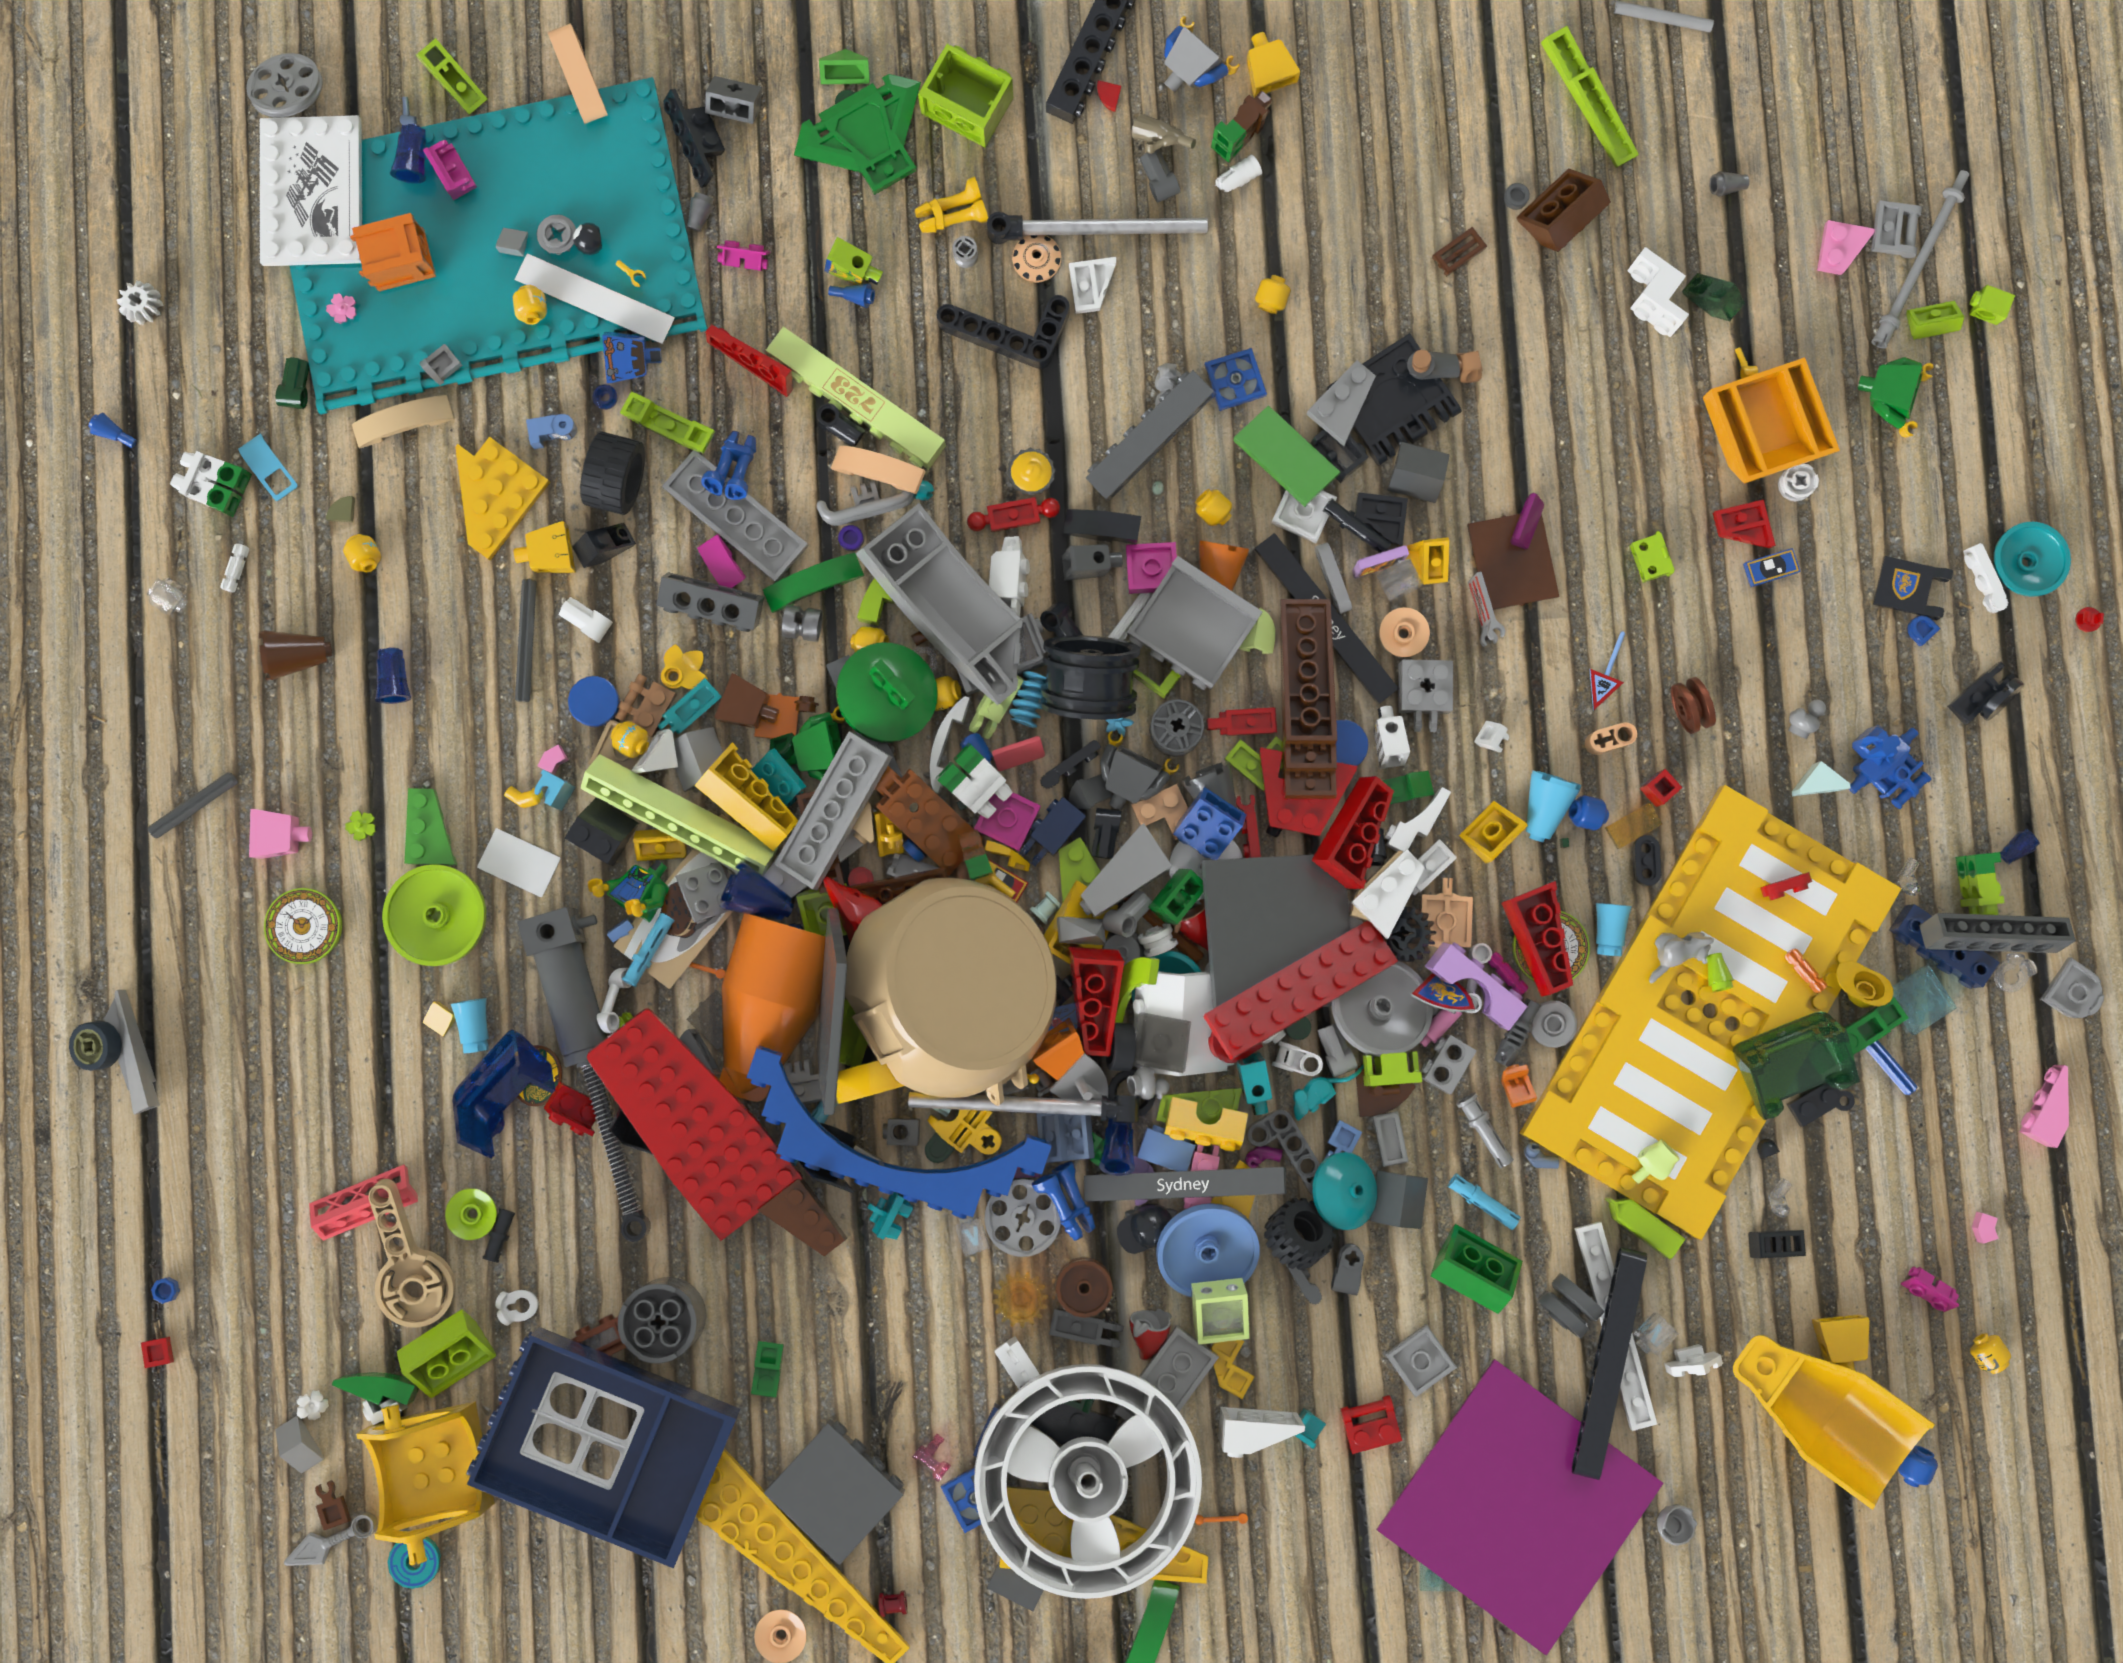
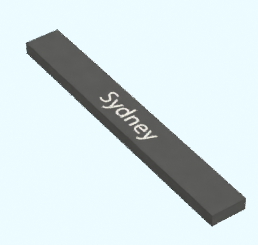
M1285 1167L1084 1176L1085 1202L1287 1194Z

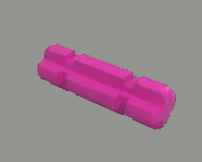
M1498 952L1493 953L1488 964L1492 968H1496V973L1508 986H1512L1514 991L1523 995L1528 990L1527 984L1523 980H1519V975L1507 962H1503L1504 959Z

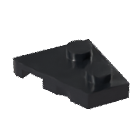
M1358 492L1355 516L1395 546H1403L1408 498Z

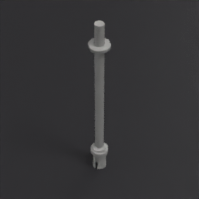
M1961 170L1952 188H1945L1942 194L1946 200L1889 314L1882 316L1879 321L1881 325L1871 341L1873 345H1876L1878 342L1876 347L1887 348L1894 331L1899 328L1900 321L1898 317L1955 203H1961L1965 199L1961 191L1969 177L1967 171Z

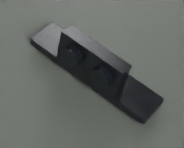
M670 89L663 100L664 110L671 119L674 133L682 144L683 153L689 160L694 178L698 181L701 188L706 187L713 177L706 158L722 155L725 148L710 114L705 113V107L684 109L676 89Z

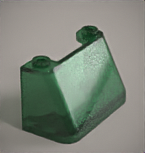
M1826 1012L1809 1014L1744 1040L1733 1047L1736 1062L1758 1114L1763 1120L1779 1116L1784 1109L1782 1100L1826 1082L1839 1090L1847 1089L1851 1085L1860 1082L1847 1030Z

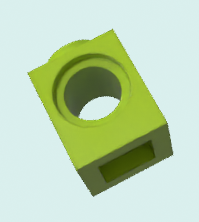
M1986 285L1980 291H1975L1969 303L1972 306L1969 315L1998 325L2007 318L2015 295Z

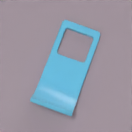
M261 433L238 449L247 465L275 501H279L298 487V484L267 445ZM281 469L292 484L276 495L266 483L265 478Z

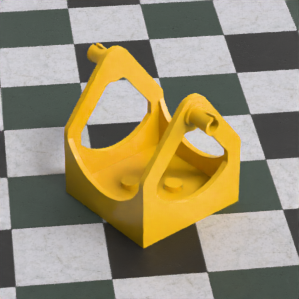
M476 1401L404 1417L400 1416L399 1404L384 1407L381 1409L384 1421L370 1425L357 1433V1439H362L370 1453L377 1478L379 1522L375 1539L407 1544L409 1565L427 1561L423 1543L425 1537L478 1518L495 1504L493 1495L467 1485L470 1476L466 1475L472 1460H475L481 1452L477 1450L482 1438ZM454 1517L426 1528L400 1531L418 1524Z

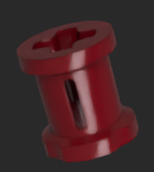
M902 1590L900 1594L891 1595L879 1593L880 1616L885 1617L886 1614L902 1612L903 1615L907 1614L906 1591Z

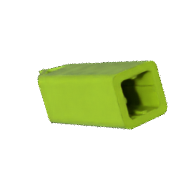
M1607 1197L1604 1199L1609 1203L1611 1218L1663 1257L1672 1259L1685 1241L1684 1237L1632 1199L1622 1198L1613 1200Z

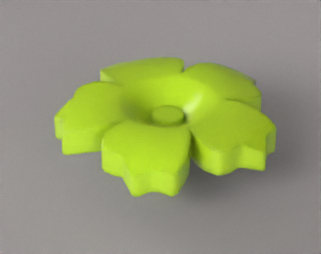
M357 810L352 812V816H350L352 822L345 823V830L349 834H354L353 839L357 841L366 839L367 835L373 836L376 832L375 825L371 824L375 820L372 813L364 812L362 815Z

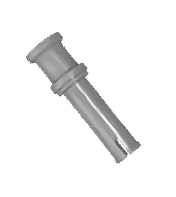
M1475 1092L1464 1097L1456 1105L1458 1108H1462L1469 1119V1126L1475 1127L1499 1168L1509 1165L1514 1159L1488 1120L1490 1118L1489 1113L1481 1107L1477 1100L1478 1095Z

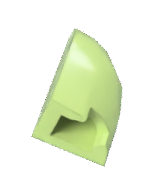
M1259 608L1263 612L1239 649L1250 652V649L1255 648L1261 650L1262 654H1271L1274 650L1276 629L1270 615L1262 608Z

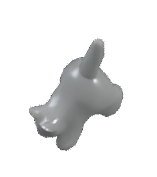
M1692 932L1684 938H1679L1672 933L1660 934L1654 943L1658 949L1660 966L1652 972L1649 982L1654 983L1670 967L1681 965L1690 958H1696L1698 961H1702L1703 964H1707L1706 958L1714 938L1705 937V934L1702 932Z

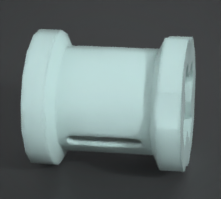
M1048 891L1045 893L1046 897L1036 907L1032 906L1030 908L1045 925L1048 923L1047 919L1061 907V903Z

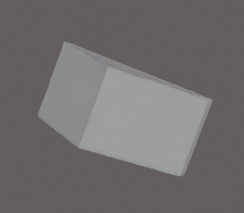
M295 1416L275 1429L279 1456L301 1474L325 1459L299 1416Z

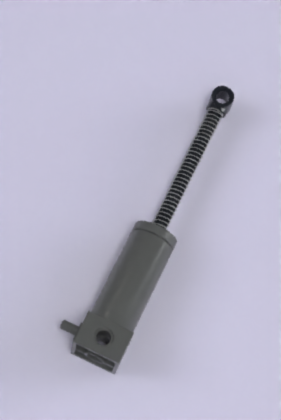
M564 907L517 921L526 956H532L535 959L564 1066L566 1068L577 1065V1068H583V1076L586 1078L584 1081H587V1091L590 1092L588 1095L591 1096V1105L594 1106L592 1109L595 1110V1119L598 1120V1129L600 1128L599 1133L602 1134L600 1138H603V1147L606 1149L604 1152H607L606 1157L609 1159L607 1162L610 1163V1171L613 1173L611 1176L614 1177V1185L617 1187L615 1190L618 1191V1200L621 1201L619 1204L622 1205L621 1209H623L621 1233L626 1240L636 1242L649 1234L651 1222L644 1215L643 1209L638 1208L640 1205H637V1195L634 1194L636 1191H633V1181L630 1180L632 1177L629 1176V1167L626 1166L628 1162H625V1153L622 1152L624 1148H621L622 1143L609 1129L614 1115L611 1113L613 1110H610L611 1105H609L610 1101L607 1099L609 1096L606 1095V1087L587 1060L588 1052L607 1038V1034L602 1031L597 1021V1014L600 1013L581 947V944L587 943L583 928L596 925L598 921L595 915L580 918L576 908ZM554 927L555 933L551 938L550 929ZM632 1221H637L641 1224L642 1230L640 1234H635L631 1231L630 1225Z

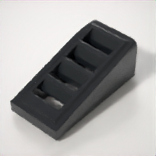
M1804 1230L1748 1233L1751 1258L1806 1256ZM1790 1236H1793L1794 1251H1791ZM1770 1237H1772L1773 1252H1771ZM1781 1237H1783V1249H1784V1251H1782V1248H1781Z

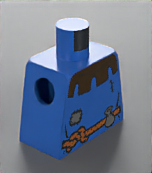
M604 332L602 335L607 383L645 376L648 373V363H662L661 348H646L644 336L615 332Z

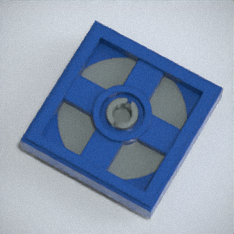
M1252 348L1204 363L1211 388L1216 393L1214 397L1219 411L1267 396Z
M975 1467L941 1485V1489L964 1533L981 1525L975 1498Z

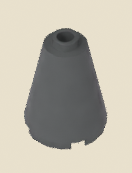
M1222 762L1196 771L1197 777L1191 779L1190 776H1187L1182 780L1184 787L1193 800L1196 799L1205 787L1237 808L1229 762H1226L1224 766Z

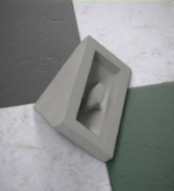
M1057 918L1059 943L1106 944L1103 919Z

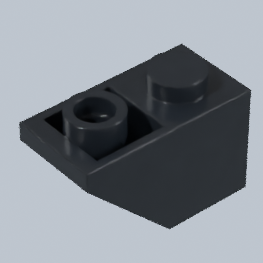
M620 523L586 532L572 548L583 568H587L610 560L630 549L636 543L625 523Z

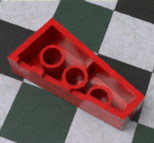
M1377 776L1360 777L1312 858L1315 864L1347 889H1364L1366 883L1364 877L1367 868H1370L1373 858H1371L1373 848L1375 844H1378L1380 838L1379 829L1381 822H1385L1394 790Z
M1068 947L1078 1035L1083 1051L1086 1055L1110 1056L1124 960L1119 950Z

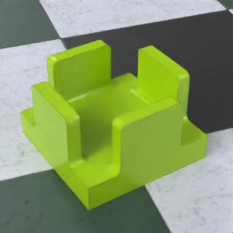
M1417 1051L1409 1052L1410 1072L1408 1071L1407 1054L1405 1052L1381 1054L1380 1057L1374 1056L1375 1075L1373 1074L1371 1055H1363L1364 1086L1422 1082Z

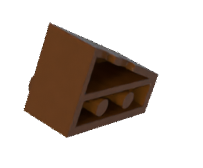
M804 1179L796 1180L757 1210L823 1256H826L847 1239V1236Z

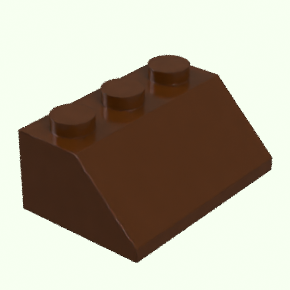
M1568 168L1516 218L1542 246L1559 252L1599 215L1611 201L1600 179Z

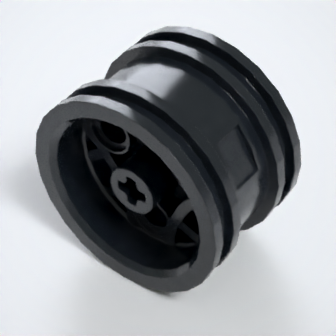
M1085 635L1059 636L1044 641L1043 649L1046 652L1043 653V662L1047 665V680L1041 686V695L1043 697L1040 699V707L1043 710L1060 716L1092 720L1119 719L1136 713V704L1134 702L1137 700V692L1132 687L1134 670L1139 668V659L1136 658L1140 655V647L1138 645L1115 638Z

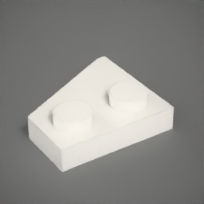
M1116 257L1069 263L1076 314L1100 311L1116 266Z

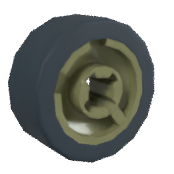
M95 1021L81 1024L73 1030L69 1040L71 1058L83 1070L93 1071L111 1067L117 1062L121 1054L122 1042L120 1034L108 1022Z

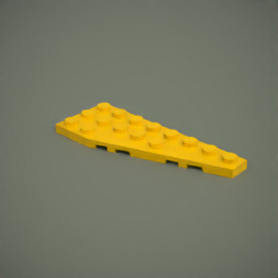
M1007 1486L1010 1507L1023 1530L1043 1548L1063 1557L1072 1558L1070 1542L1074 1520L1064 1515L1056 1507L1049 1489ZM1114 1514L1109 1516L1118 1536L1120 1551L1136 1542L1148 1530ZM1183 1545L1169 1564L1152 1577L1151 1580L1206 1584L1208 1556ZM1000 1557L999 1567L1011 1569Z

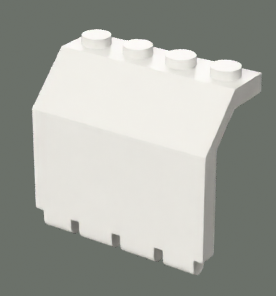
M1210 971L1186 974L1158 972L1156 985L1144 984L1141 987L1135 988L1133 1026L1136 1033V1054L1133 1066L1138 1069L1150 1067L1155 1070L1154 1073L1186 1076L1227 1071V1066L1234 1065V1063H1226L1215 1057L1209 1048L1208 1039L1211 1037L1212 1030L1203 1016L1213 1009Z

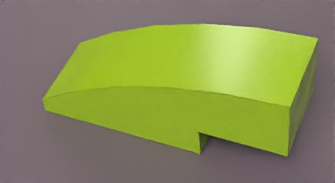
M875 578L862 600L857 618L859 622L879 626L884 602L894 604V601Z

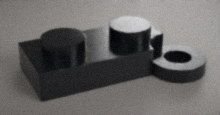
M1828 1079L1786 1105L1799 1126L1804 1127L1834 1108L1840 1111L1850 1110L1855 1104V1099L1850 1092L1840 1091L1833 1079ZM1842 1096L1848 1099V1103L1845 1106L1840 1104Z

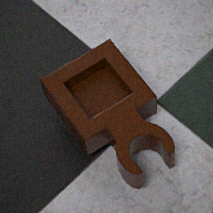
M332 1480L327 1482L328 1492L322 1490L321 1484L315 1487L317 1496L323 1502L318 1504L316 1509L324 1531L351 1520L344 1496L342 1495L337 1498L335 1496L336 1486Z

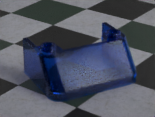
M509 1030L458 1085L453 1094L452 1102L457 1143L491 1159L495 1156L492 1138L499 1134L505 1125L503 1111L525 1087L531 1083L550 1093L555 1091L550 1062L523 1034L515 1030Z

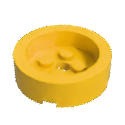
M877 1060L838 1071L836 1098L838 1104L903 1087L904 1085L896 1081L887 1064L881 1065Z

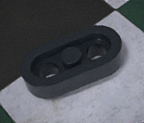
M1641 836L1634 841L1632 846L1634 878L1642 886H1651L1656 884L1661 878L1660 844L1653 836ZM1643 844H1646L1649 848L1647 853L1641 850ZM1644 869L1650 872L1649 878L1643 876L1642 872Z

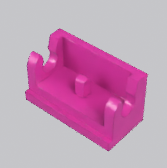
M442 140L429 148L423 149L453 200L477 188L452 143L448 144L447 140Z

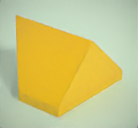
M1448 537L1422 540L1407 545L1409 555L1404 563L1423 582V585L1448 582Z

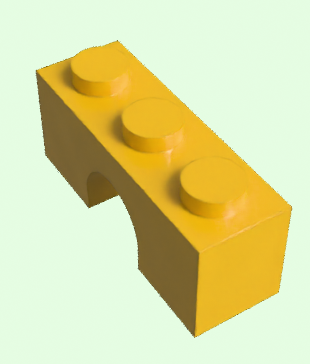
M1172 1097L1164 1134L1170 1135L1175 1140H1194L1195 1143L1202 1146L1217 1145L1225 1151L1240 1150L1244 1140L1248 1113L1223 1108L1219 1121L1208 1125L1201 1122L1197 1117L1196 1109L1198 1102Z

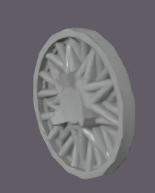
M1549 1000L1540 1003L1541 1007L1531 1024L1533 1026L1532 1036L1538 1043L1546 1047L1557 1048L1566 1045L1573 1039L1577 1031V1019L1574 1012L1568 1005L1560 1001Z

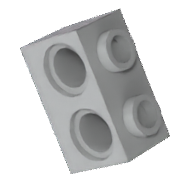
M1446 1035L1444 1038L1440 1037L1434 1046L1436 1053L1432 1060L1429 1058L1426 1060L1421 1072H1423V1080L1451 1095L1477 1050L1452 1035ZM1451 1045H1455L1459 1050L1457 1058L1453 1060L1447 1055V1049ZM1438 1067H1443L1446 1071V1077L1442 1081H1437L1434 1077V1072Z

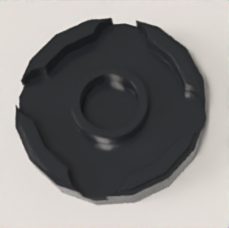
M2012 679L2007 683L2008 689L2005 688L1997 692L1983 707L1980 716L1989 721L2003 710L2024 687V683L2020 679Z

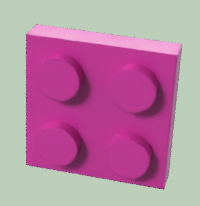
M1176 542L1126 545L1129 594L1154 593L1177 557Z
M1014 792L1004 802L994 793L988 801L996 808V811L989 819L980 815L974 830L1019 852L1041 806Z

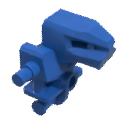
M1879 725L1866 729L1852 742V748L1863 761L1853 767L1857 777L1850 784L1851 788L1849 790L1856 794L1862 787L1872 783L1881 792L1879 797L1882 799L1889 797L1900 788L1902 792L1891 800L1892 804L1898 809H1901L1902 805L1911 797H1916L1919 794V790L1932 780L1924 771L1913 782L1910 780V777L1924 764L1922 760L1916 761L1909 754L1911 741L1919 735L1917 730L1910 728L1905 734L1898 737L1896 734L1888 735Z

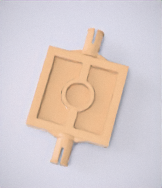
M1442 878V893L1421 895V912L1428 913L1427 921H1434L1435 923L1430 927L1432 931H1436V934L1431 936V940L1435 942V945L1429 944L1428 946L1439 948L1443 942L1451 945L1455 942L1463 948H1471L1473 897L1459 896L1452 893L1453 878Z

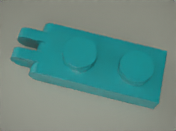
M703 678L662 714L664 720L657 727L661 730L669 724L671 726L669 729L679 735L722 696L706 678Z

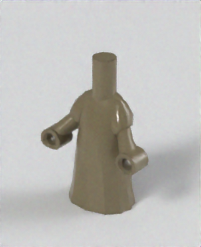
M1146 114L1138 116L1132 126V137L1147 141L1146 152L1150 154L1155 153L1162 146L1168 147L1180 144L1193 149L1196 145V139L1185 136L1181 129H1176L1175 126H1170L1168 123Z

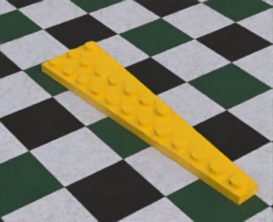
M724 1448L696 1514L698 1521L718 1533L719 1537L724 1541L732 1544L736 1550L790 1591L792 1590L802 1597L803 1601L807 1604L814 1606L824 1614V1617L831 1622H835L845 1630V1633L858 1640L862 1646L885 1663H895L910 1648V1645L884 1617L880 1616V1613L794 1521L764 1494L763 1488Z

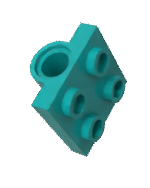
M775 748L768 751L751 769L759 780L763 778L769 785V792L774 797L778 796L787 807L797 801L796 795L804 794L803 790L807 787Z

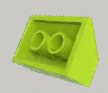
M461 1309L399 1349L397 1356L401 1373L427 1396L433 1398L496 1357V1353L477 1322Z

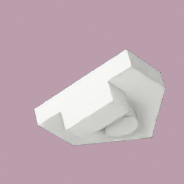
M1699 1344L1674 1350L1676 1360L1664 1363L1666 1372L1674 1377L1685 1376L1684 1371H1688V1374L1706 1375L1710 1372L1712 1365L1713 1368H1718L1723 1364L1720 1354L1714 1351L1704 1353L1702 1346Z

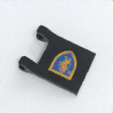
M1884 556L1873 605L1920 616L1924 615L1937 621L1943 617L1944 608L1927 606L1932 579L1948 582L1953 577V570Z

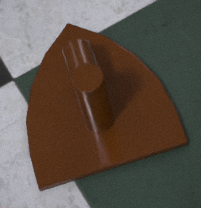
M1372 1065L1373 1074L1375 1075V1065ZM1363 1069L1356 1076L1359 1117L1384 1114L1397 1108L1409 1097L1416 1086L1412 1083L1364 1086Z

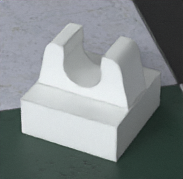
M1486 721L1474 742L1480 747L1502 752L1503 749L1499 747L1502 739L1509 740V735L1506 733L1508 729L1502 724Z

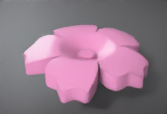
M340 293L334 294L331 299L333 304L326 306V312L331 317H334V321L339 324L347 322V317L354 319L357 315L356 308L354 307L356 301L352 296H345L343 298Z

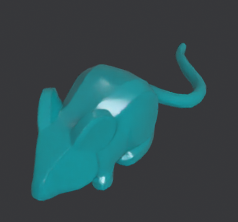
M1364 1064L1348 1077H1314L1306 1083L1303 1089H1296L1293 1092L1296 1120H1301L1308 1111L1312 1113L1317 1111L1319 1104H1325L1336 1094L1332 1083L1351 1081L1364 1069Z

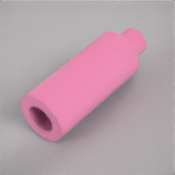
M1441 1009L1432 1019L1430 1028L1420 1044L1423 1047H1426L1430 1042L1435 1044L1462 1015V1012L1453 1014Z

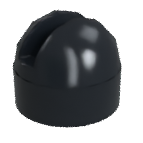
M1763 1139L1757 1145L1760 1159L1780 1152L1777 1144L1771 1139Z

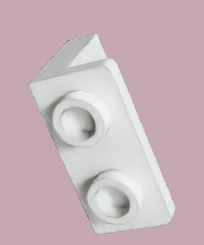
M1015 1336L994 1350L1018 1389L1040 1375Z

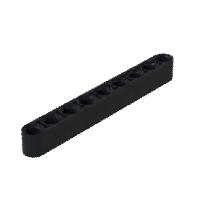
M1620 1247L1617 1253L1575 1447L1572 1474L1599 1480L1602 1474L1647 1264V1253Z

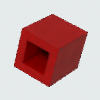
M1663 769L1652 776L1639 789L1658 807L1664 805L1683 787L1666 769Z

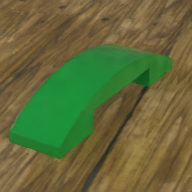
M854 552L794 573L763 589L771 612L775 613L784 609L786 605H794L796 601L838 584L844 585L864 577V573Z
M1154 1580L1144 1614L1125 1663H1155L1180 1588L1179 1585L1169 1581Z

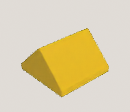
M1493 801L1459 837L1485 863H1489L1528 825L1525 821Z

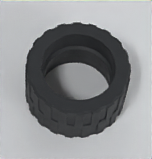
M603 431L593 438L587 451L581 474L580 497L584 505L621 515H626L630 512L637 499L645 467V447L642 442Z

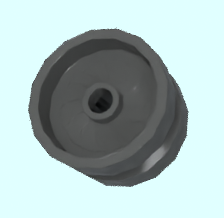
M1560 1273L1553 1280L1552 1286L1562 1297L1559 1299L1552 1292L1544 1291L1537 1299V1302L1560 1326L1566 1330L1568 1329L1579 1339H1582L1589 1331V1327L1579 1315L1582 1314L1590 1321L1596 1322L1602 1316L1604 1310L1576 1284Z

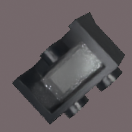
M1322 430L1313 438L1310 444L1340 471L1336 479L1341 484L1368 459L1366 449L1362 444L1355 442L1350 436L1351 433L1345 446H1343L1328 432Z

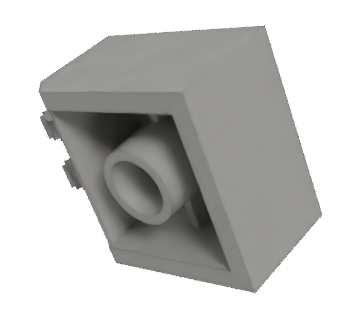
M1402 660L1398 664V713H1414V732L1421 731L1422 714H1429L1430 732H1436L1437 714H1449L1453 711V661ZM1424 682L1430 686L1428 693L1425 692V688L1420 687Z

